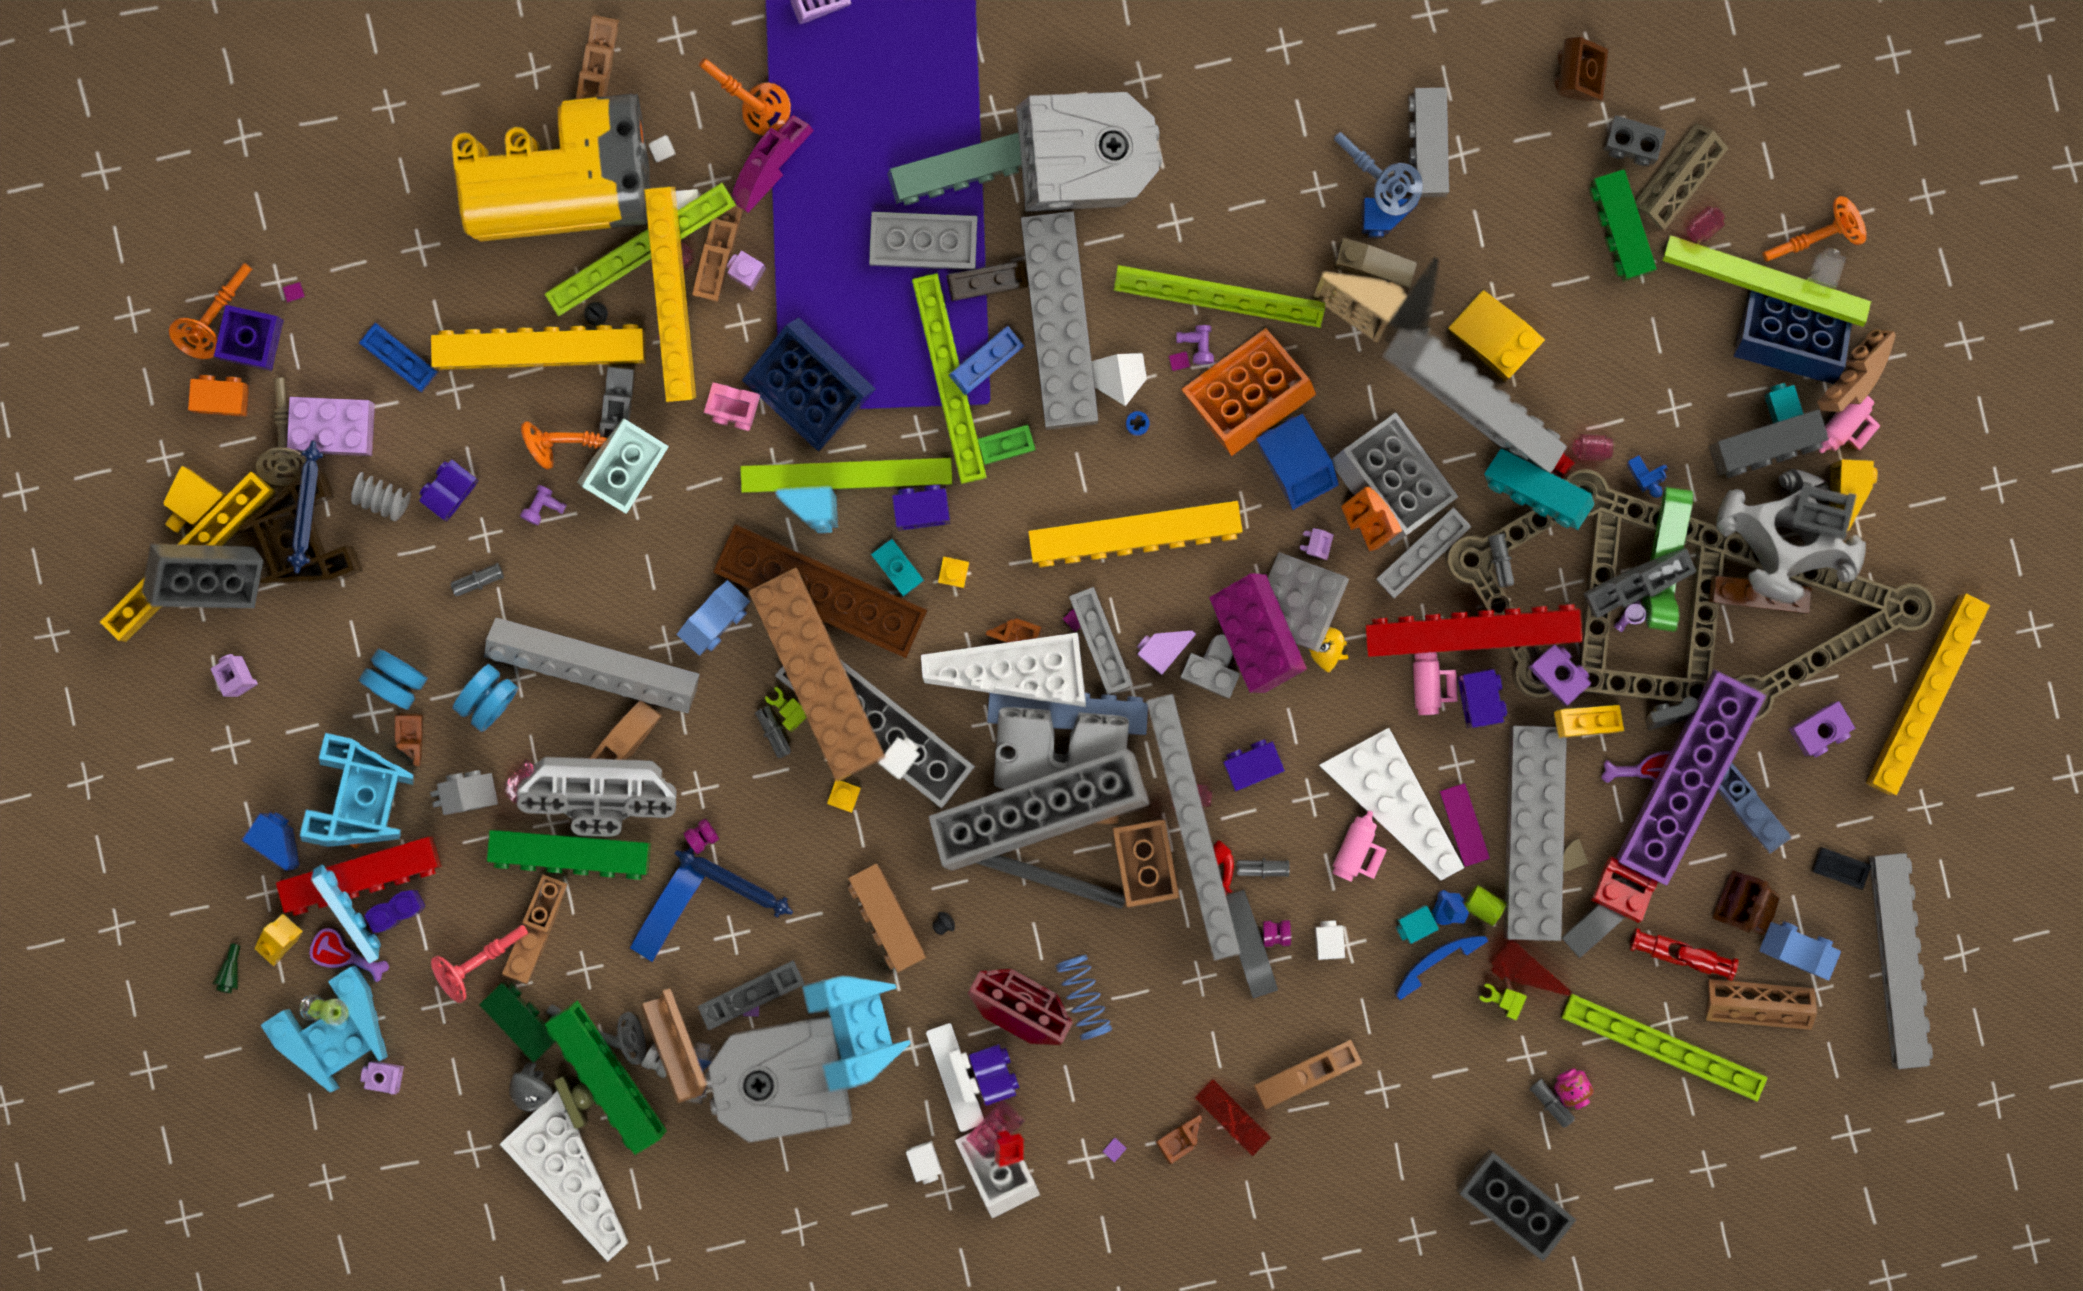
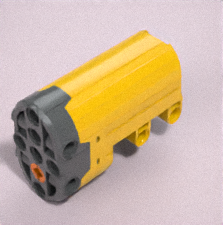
M631 93L563 101L558 107L560 149L541 151L540 144L527 131L515 127L510 129L505 137L507 155L489 156L486 147L468 133L458 134L452 141V150L464 232L473 239L484 242L646 225L648 219L644 189H650V174L638 94ZM517 135H523V136H520L519 138H517L516 141H515V143H514V145H513V140H514V138H515ZM466 140H470L469 142H467L466 144H464V146H463V148H462V152H461L460 146H461L462 142H464V141H466Z

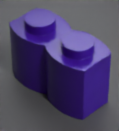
M452 459L449 463L445 461L436 471L438 475L436 480L432 484L428 482L419 493L422 496L419 501L446 522L479 482L478 479Z
M417 890L403 891L395 895L389 903H382L372 907L365 914V918L373 932H383L394 928L403 919L417 916L426 906Z
M1000 1044L969 1054L986 1106L1016 1096L1015 1089L1020 1087L1015 1073L1010 1074L1006 1064L1011 1063L1006 1048L1001 1049Z

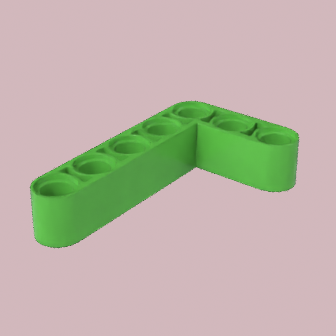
M1665 487L1650 561L1684 548L1693 503V491ZM1676 584L1652 597L1648 595L1643 597L1642 605L1646 610L1645 620L1648 628L1676 631L1679 618V609L1674 596Z

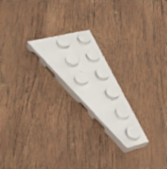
M1078 633L921 655L924 683L1086 707Z
M1389 728L1319 765L1367 812L1372 811L1373 817L1439 880H1443L1464 868Z
M556 1091L548 1102L538 1108L500 1145L608 1262L628 1243V1240L578 1129H574L560 1095Z

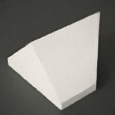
M1143 353L1116 354L1091 361L1094 387L1124 406L1128 404L1147 380Z

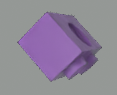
M1554 644L1544 651L1528 668L1563 706H1567L1591 683L1587 680L1589 674L1580 665L1575 667L1569 660L1571 655L1563 646L1557 647ZM1558 666L1565 667L1568 672V676L1564 681L1558 680L1555 676V670Z
M1836 701L1789 728V731L1804 756H1811L1813 754L1816 758L1828 751L1827 745L1836 741L1839 744L1850 738L1849 732L1854 730L1855 727L1840 702ZM1822 723L1827 725L1829 729V734L1826 738H1821L1818 735V727Z

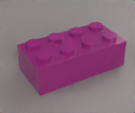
M1250 573L1209 597L1249 693H1266L1307 670L1265 574Z

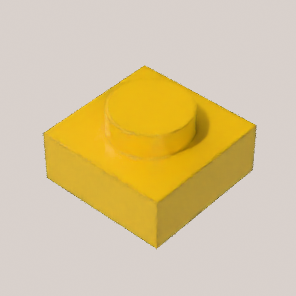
M943 557L938 583L964 588L969 562Z
M835 780L827 804L852 813L861 788L841 780Z

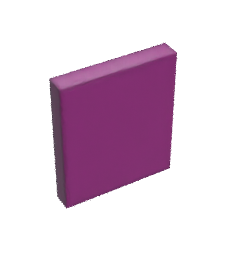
M301 282L282 287L287 303L305 297Z
M1187 351L1169 356L1172 371L1190 367Z
M1073 608L1063 620L1076 632L1081 626Z

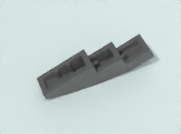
M614 365L607 367L602 421L599 428L601 437L608 438L623 418L630 422L635 368Z
M1682 548L1624 572L1583 594L1593 616L1599 618L1619 606L1625 608L1646 595L1652 597L1692 575L1696 572V569L1687 549Z
M1627 878L1620 882L1642 892L1643 886ZM1597 904L1574 927L1565 933L1561 939L1578 958H1581L1619 924L1625 916Z

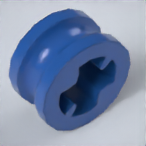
M1141 411L1132 412L1126 420L1128 432L1135 436L1145 434L1149 428L1148 416ZM1136 416L1143 418L1141 422L1145 421V427H1140L1139 431L1133 429L1134 425H1130V421H1134Z

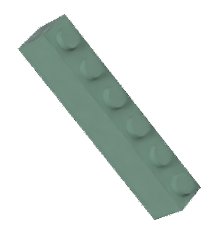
M1014 133L890 169L887 175L896 204L904 202L905 206L919 202V197L929 195V198H935L945 194L944 190L954 188V191H959L970 187V182L978 180L979 184L993 181L994 176L1003 173L1004 177L1019 173V168H1021L1019 135Z

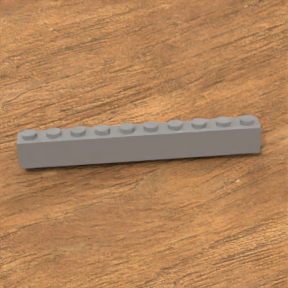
M1173 694L1147 700L1214 960L1240 954Z

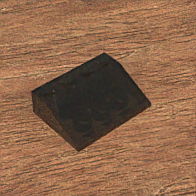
M1436 257L1432 259L1388 322L1385 341L1389 344L1392 343L1400 329L1410 333L1412 330H1416L1426 338L1430 334L1431 328L1429 323L1439 259Z

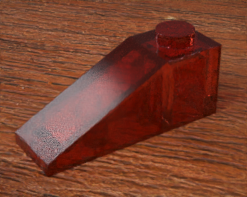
M1508 939L1489 960V963L1493 966L1491 972L1501 980L1506 977L1510 981L1570 996L1572 993L1513 939Z
M1214 1079L1195 1096V1099L1252 1157L1271 1139V1136Z

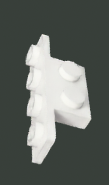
M948 1023L928 1030L926 1034L959 1130L962 1132L983 1125L985 1120L976 1094L980 1093L975 1077L971 1079L969 1077L967 1069L971 1065L966 1052L961 1054L952 1025Z

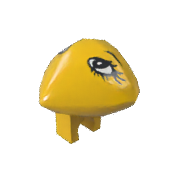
M1329 627L1319 652L1307 648L1312 659L1326 672H1331L1339 660L1348 659V655L1342 654L1347 641H1344L1341 631Z

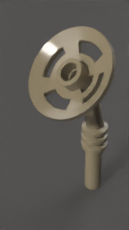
M274 378L276 408L273 411L276 413L274 418L277 419L274 421V424H277L278 448L269 449L258 457L256 471L264 481L272 485L288 486L292 481L301 478L302 469L299 468L298 458H300L303 464L306 462V459L300 452L287 448V418H289L287 412L289 408L286 407L284 378ZM291 459L295 461V465L291 463ZM264 460H267L268 471L263 466ZM272 460H275V466L272 465ZM291 471L294 474L290 477L277 476L278 473L285 474Z

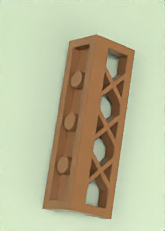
M1712 979L1708 981L1709 1001L1705 1011L1706 1021L1812 1030L1817 1015L1815 988ZM1715 989L1725 990L1730 995L1728 997L1715 996ZM1751 992L1756 998L1753 1000L1746 999L1741 993ZM1770 994H1777L1783 1000L1780 1002H1774L1767 996ZM1796 996L1808 997L1809 1005L1799 1004L1794 998Z
M671 989L663 990L659 999L642 1003L641 1009L676 1102L680 1103L702 1096L707 1083Z

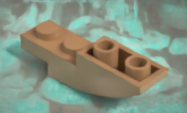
M1873 330L1867 334V337L1858 347L1852 350L1851 354L1846 358L1845 367L1847 371L1841 374L1835 384L1827 389L1817 402L1821 411L1842 412L1848 404H1861L1885 368L1896 336L1894 331Z
M640 700L608 734L589 759L626 760L628 757H631L662 715L648 703Z
M542 875L522 922L528 934L515 942L503 970V976L528 985L558 914L567 888L566 883Z
M1349 1040L1253 1087L1264 1110L1361 1065L1362 1061L1352 1041Z

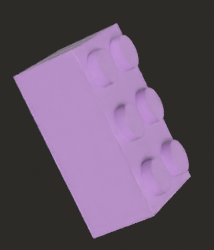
M290 397L287 448L301 453V450L309 447L311 441H316L317 449L323 454L372 456L375 404L369 400Z

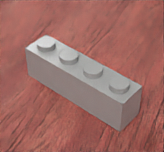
M1415 88L1413 96L1408 98V110L1413 112V122H1409V138H1414V148L1409 150V162L1414 164V168L1421 175L1423 182L1421 197H1446L1449 193L1447 88ZM1410 174V182H1411V184H1412V183H1414V182H1413V178H1412V176H1411V174Z

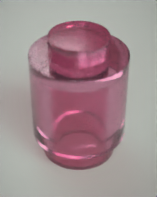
M1707 206L1688 222L1689 225L1685 228V231L1696 244H1700L1702 241L1706 242L1725 226L1723 221L1725 216L1718 207L1712 208Z
M1580 434L1578 439H1574L1573 454L1577 455L1578 460L1605 461V459H1611L1613 455V439L1607 438L1606 435Z

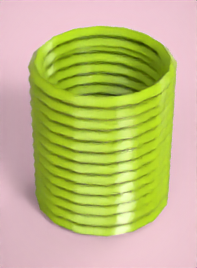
M1476 885L1464 906L1470 914L1472 913V915L1484 920L1488 925L1494 926L1502 915L1507 903L1491 892L1489 893L1485 888Z

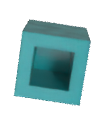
M1785 383L1770 387L1771 392L1764 395L1773 424L1804 414L1794 385L1786 387Z
M1423 905L1396 919L1399 924L1395 927L1402 941L1407 939L1410 944L1439 930L1427 905Z

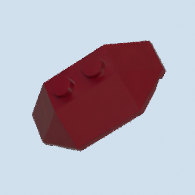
M1013 969L979 971L967 993L984 1019L1030 1044L1061 1045L1073 1024L1058 994Z

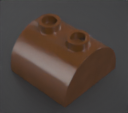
M1582 37L1565 39L1563 49L1558 53V62L1561 65L1560 75L1555 79V88L1558 94L1576 100L1603 101L1609 49Z

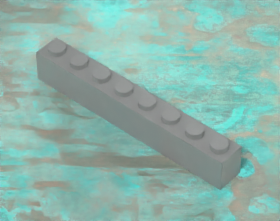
M495 618L486 638L484 655L486 658L587 685L599 690H605L624 697L641 700L649 704L670 708L675 711L689 713L697 692L698 673L504 619Z
M1907 853L1869 856V862L1872 865L1870 871L1892 1067L1904 1069L1930 1066L1929 1059L1933 1058V1050L1931 1044L1927 1042L1930 1024L1928 1017L1924 1015L1927 997L1925 991L1921 988L1924 970L1922 964H1919L1918 953H1921V943L1919 937H1916L1915 927L1918 926V916L1912 907V900H1915V890L1913 884L1910 885L1909 874H1912L1911 859L1907 858Z

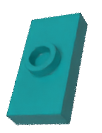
M893 539L871 554L903 597L924 581Z

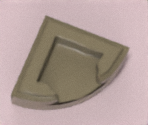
M1579 838L1570 842L1563 852V873L1588 864Z

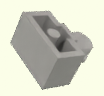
M1217 635L1214 637L1203 658L1191 653L1180 679L1229 699L1240 673L1228 669L1233 653L1226 636Z
M480 770L464 773L465 778H463L462 773L447 776V782L437 784L438 790L430 792L431 797L440 796L439 801L432 802L433 808L442 806L443 815L498 804L492 773L481 775Z

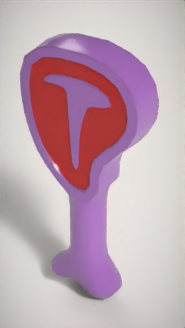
M1671 751L1653 753L1645 757L1636 766H1615L1609 760H1606L1603 764L1605 772L1601 778L1606 783H1609L1616 777L1647 778L1655 783Z
M328 927L319 931L310 947L309 954L311 960L316 964L330 968H340L353 964L369 971L373 975L375 982L380 981L382 973L389 969L387 961L368 963L366 958L356 954L354 950L346 946L343 936L334 928Z

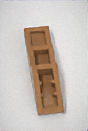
M596 15L592 16L589 39L585 47L583 67L579 75L576 99L606 96L620 20Z
M734 206L711 221L692 295L714 301L719 300L728 270L727 265L732 256L743 214L741 208Z

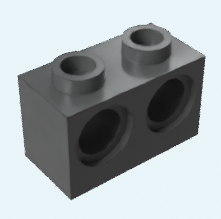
M1615 115L1611 120L1603 150L1608 151L1609 156L1617 159H1624L1625 156L1634 159V163L1641 166L1653 165L1658 160L1666 130ZM1615 134H1624L1627 138V144H1618L1615 140ZM1643 140L1649 141L1652 145V152L1643 151L1640 147V142Z

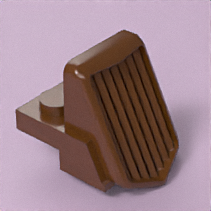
M1732 870L1712 919L1747 933L1752 931L1763 935L1775 917L1780 896L1769 887L1770 884L1767 881Z

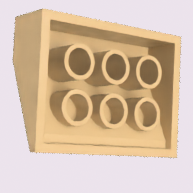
M1324 272L1313 299L1325 302L1327 309L1378 343L1395 319L1406 295L1403 294V289L1393 282L1388 284L1382 280Z

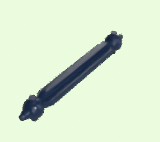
M311 441L309 447L301 450V455L304 456L306 462L303 464L292 542L295 553L287 557V561L291 562L295 573H299L301 567L306 563L309 564L310 561L304 553L309 544L318 473L316 461L323 457V453H320L317 449L316 441Z
M690 847L688 850L675 851L674 854L681 863L680 867L685 868V866L691 865L701 875L765 908H773L774 916L776 917L784 914L792 915L793 910L787 903L788 898L783 896L782 899L777 900L772 893L703 857H695L694 850Z

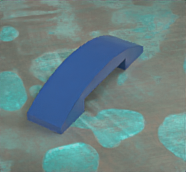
M691 865L685 866V868L679 867L644 922L630 949L653 962L705 876L696 872Z
M1485 936L1463 937L1433 949L1417 961L1406 973L1395 992V996L1401 1000L1421 987L1422 984L1416 976L1458 948L1463 955L1467 956L1488 942V939Z

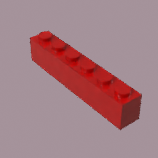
M432 836L325 868L327 871L334 873L338 881L337 886L341 892L345 891L350 899L360 897L359 891L369 889L370 893L384 890V884L394 881L395 886L410 882L409 876L420 874V878L436 874V868L442 866ZM313 871L275 882L284 913L292 912L293 916L309 912V906L318 904L319 909L329 906L312 881Z

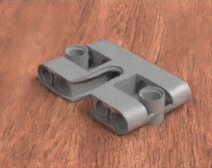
M1016 707L1002 708L999 710L994 785L1002 789H1010L1127 749L1129 720L1118 715L1079 712L1070 735L1069 751L1066 754L1060 755L1054 751V729L1050 710ZM1011 746L1014 749L1008 751L1003 749L1002 747Z

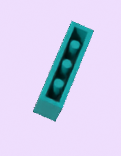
M1502 448L1484 473L1488 487L1498 494L1504 492L1510 495L1514 502L1519 505H1524L1525 503L1533 507L1532 509L1543 517L1549 515L1555 518V521L1564 528L1572 527L1578 530L1595 505L1591 493Z

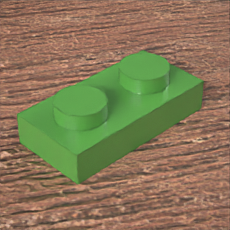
M1028 425L978 439L985 465L1036 451Z

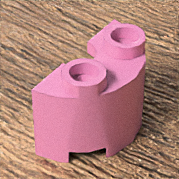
M713 382L704 413L713 416V422L727 425L728 421L735 423L734 427L749 431L760 395Z

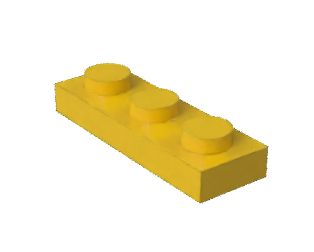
M1620 705L1564 709L1554 712L1559 738L1624 731Z

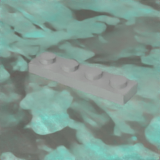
M1453 507L1387 568L1376 581L1394 599L1469 530L1471 525Z
M1094 587L1069 596L1107 695L1132 686Z

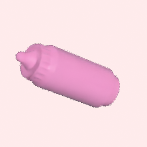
M1869 396L1861 404H1848L1842 412L1834 414L1825 425L1829 440L1822 443L1823 448L1819 449L1820 453H1824L1829 449L1837 451L1847 441L1859 451L1880 427L1869 415L1872 411L1871 407L1874 405V401ZM1866 420L1869 424L1860 433V435L1856 439H1854L1852 437V434L1857 430V428L1862 424V422Z
M1436 652L1414 654L1415 709H1418V715L1439 714V708L1442 707L1441 702H1458L1456 670H1440ZM1440 675H1446L1447 698H1441Z
M1368 811L1362 818L1357 816L1354 823L1350 825L1333 863V867H1335L1332 872L1333 874L1351 882L1354 876L1357 877L1358 873L1373 879L1375 878L1387 850L1372 843L1377 827L1372 821V811ZM1371 847L1375 849V852L1365 871L1361 869V866Z

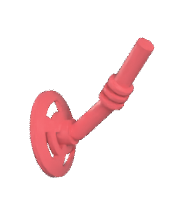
M521 925L500 940L495 939L493 942H490L489 945L484 947L482 952L460 966L455 965L453 967L440 956L433 957L431 967L438 983L451 999L462 1003L466 999L465 986L462 981L465 975L487 960H494L503 954L505 948L527 935L528 931L525 926Z

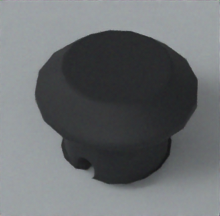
M599 302L590 303L584 312L586 321L595 326L603 324L608 316L607 308Z
M939 912L938 919L932 923L933 930L938 935H943L948 930L954 931L955 922L951 916L945 912Z

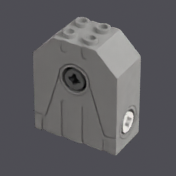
M1127 92L1051 96L1035 95L1027 97L1016 106L1025 211L1122 207L1136 198L1159 171L1162 156L1161 152L1157 150L1159 127L1155 125V117Z
M830 1015L732 1034L709 1066V1071L705 1073L708 1089L712 1088L714 1094L713 1099H710L712 1114L717 1115L718 1121L749 1142L849 1124L853 1118L847 1088L829 1091L823 1068L825 1064L841 1060ZM759 1078L761 1082H766L762 1089L760 1085H755Z

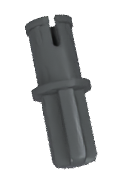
M1505 534L1489 536L1488 540L1493 557L1491 564L1494 563L1498 586L1502 588L1514 585L1510 565L1512 557L1508 555Z
M495 563V565L477 572L473 570L472 574L451 582V589L455 596H460L477 588L482 590L483 586L503 579L504 575L499 563Z
M770 706L764 707L763 711L762 709L756 711L754 714L757 716L765 732L763 736L768 738L777 758L789 755L791 749L781 731L783 727L778 725Z
M1262 858V860H1238L1236 872L1239 876H1262V879H1265V876L1289 877V860L1266 861L1265 858Z
M1542 1078L1529 1088L1545 1106L1543 1109L1545 1111L1548 1110L1562 1127L1569 1126L1575 1120L1572 1113L1559 1100L1560 1097L1553 1093Z

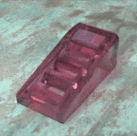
M1002 1100L966 1139L985 1158L995 1149V1140H997L996 1136L992 1138L986 1132L988 1128L995 1134L1004 1130L1012 1134L1025 1120L1009 1103ZM1005 1113L1011 1118L1009 1122L1002 1117ZM997 1120L1003 1126L1002 1130L994 1124ZM982 1135L988 1144L984 1146L977 1137Z

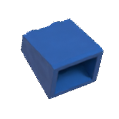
M1303 414L1287 419L1284 424L1275 429H1269L1256 438L1260 452L1292 510L1339 486L1333 463Z

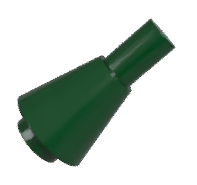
M230 943L227 959L224 960L212 982L213 985L217 986L216 991L232 994V990H238L237 959L240 945Z

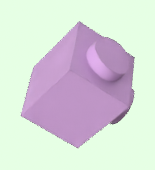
M742 250L739 255L734 254L727 265V268H729L727 273L730 278L752 291L766 270L763 263Z

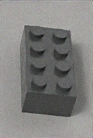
M1818 409L1720 440L1708 447L1717 475L1726 474L1728 479L1747 472L1746 467L1749 466L1754 471L1773 464L1772 459L1775 458L1777 463L1798 456L1797 451L1800 450L1802 455L1823 448L1822 443L1829 440Z
M150 544L142 593L151 606L255 608L263 559L254 547Z
M1490 1149L1456 1190L1542 1261L1547 1258L1576 1221L1573 1216Z

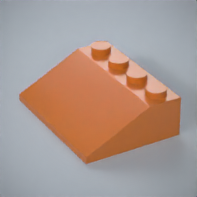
M1267 328L1181 389L1231 456L1317 395L1308 376Z

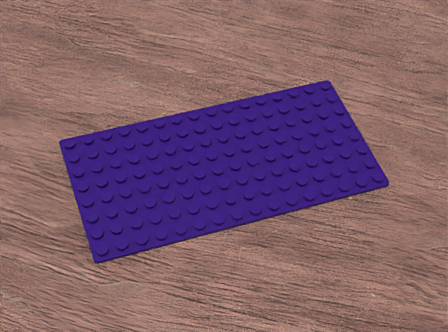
M766 0L769 83L780 86L789 96L791 103L789 119L794 115L808 123L814 130L779 168L783 176L772 187L777 336L787 324L797 318H800L876 389L860 409L942 406L912 279L938 274L959 365L988 342L987 295L951 302L946 276L970 270L870 266L872 212L977 216L975 269L986 268L983 184H979L977 180L970 182V187L959 191H954V188L944 190L945 194L929 198V195L919 197V202L905 206L904 202L896 204L887 175L888 171L892 168L981 143L976 0H850L851 5L802 24L798 22L791 5V0ZM812 0V1H813V4H814V6H815V9H816V8H819V6H818V4H817V1H816V0ZM824 0L825 4L828 5V0ZM805 1L802 2L805 10L808 11ZM771 90L770 94L776 97L778 103H782L778 94ZM775 113L773 118L770 119V126L777 122L781 113ZM990 376L967 394L969 405H987L990 403Z

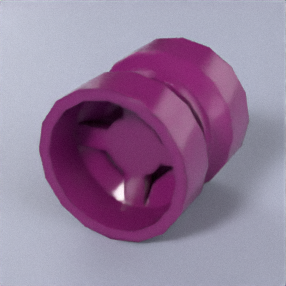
M706 818L698 822V826L694 829L689 828L683 832V835L696 854L702 852L709 843L714 844L720 840Z
M1281 920L1279 923L1263 921L1264 947H1273L1274 944H1280L1283 947L1291 946L1290 920Z

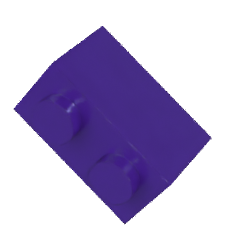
M1263 739L1251 744L1252 750L1242 754L1241 749L1226 755L1228 760L1222 763L1234 791L1285 771L1273 742L1266 743V740Z

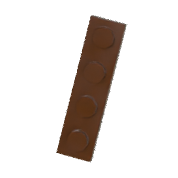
M1711 576L1709 603L1809 614L1812 587L1801 586L1804 592L1803 597L1787 604L1772 600L1754 591L1750 580Z

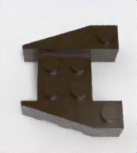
M322 472L317 473L313 506L335 498L327 476ZM301 478L292 481L278 496L273 497L267 502L265 507L239 526L240 531L250 532L256 530L271 569L272 575L260 579V584L339 581L363 571L353 546L345 545L325 553L312 519L309 544L304 553L306 558L310 560L309 564L306 563L301 567L299 573L294 572V567L290 561H287V557L295 553L292 542Z

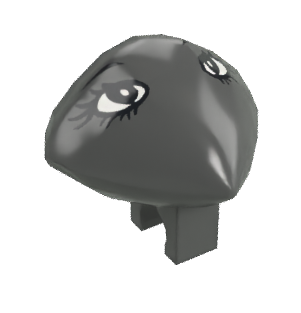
M535 1062L526 1063L521 1073H515L512 1076L509 1085V1094L514 1104L519 1109L527 1112L540 1108L552 1097L550 1087L542 1081L544 1073L542 1071H534L537 1066Z

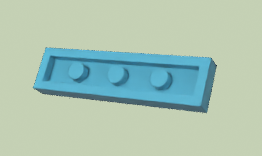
M323 864L313 869V883L368 963L377 960L381 947L380 941L374 933L370 934L367 930V924L362 914L354 911L349 895L345 891L341 892L337 886L338 881L334 873L327 871Z

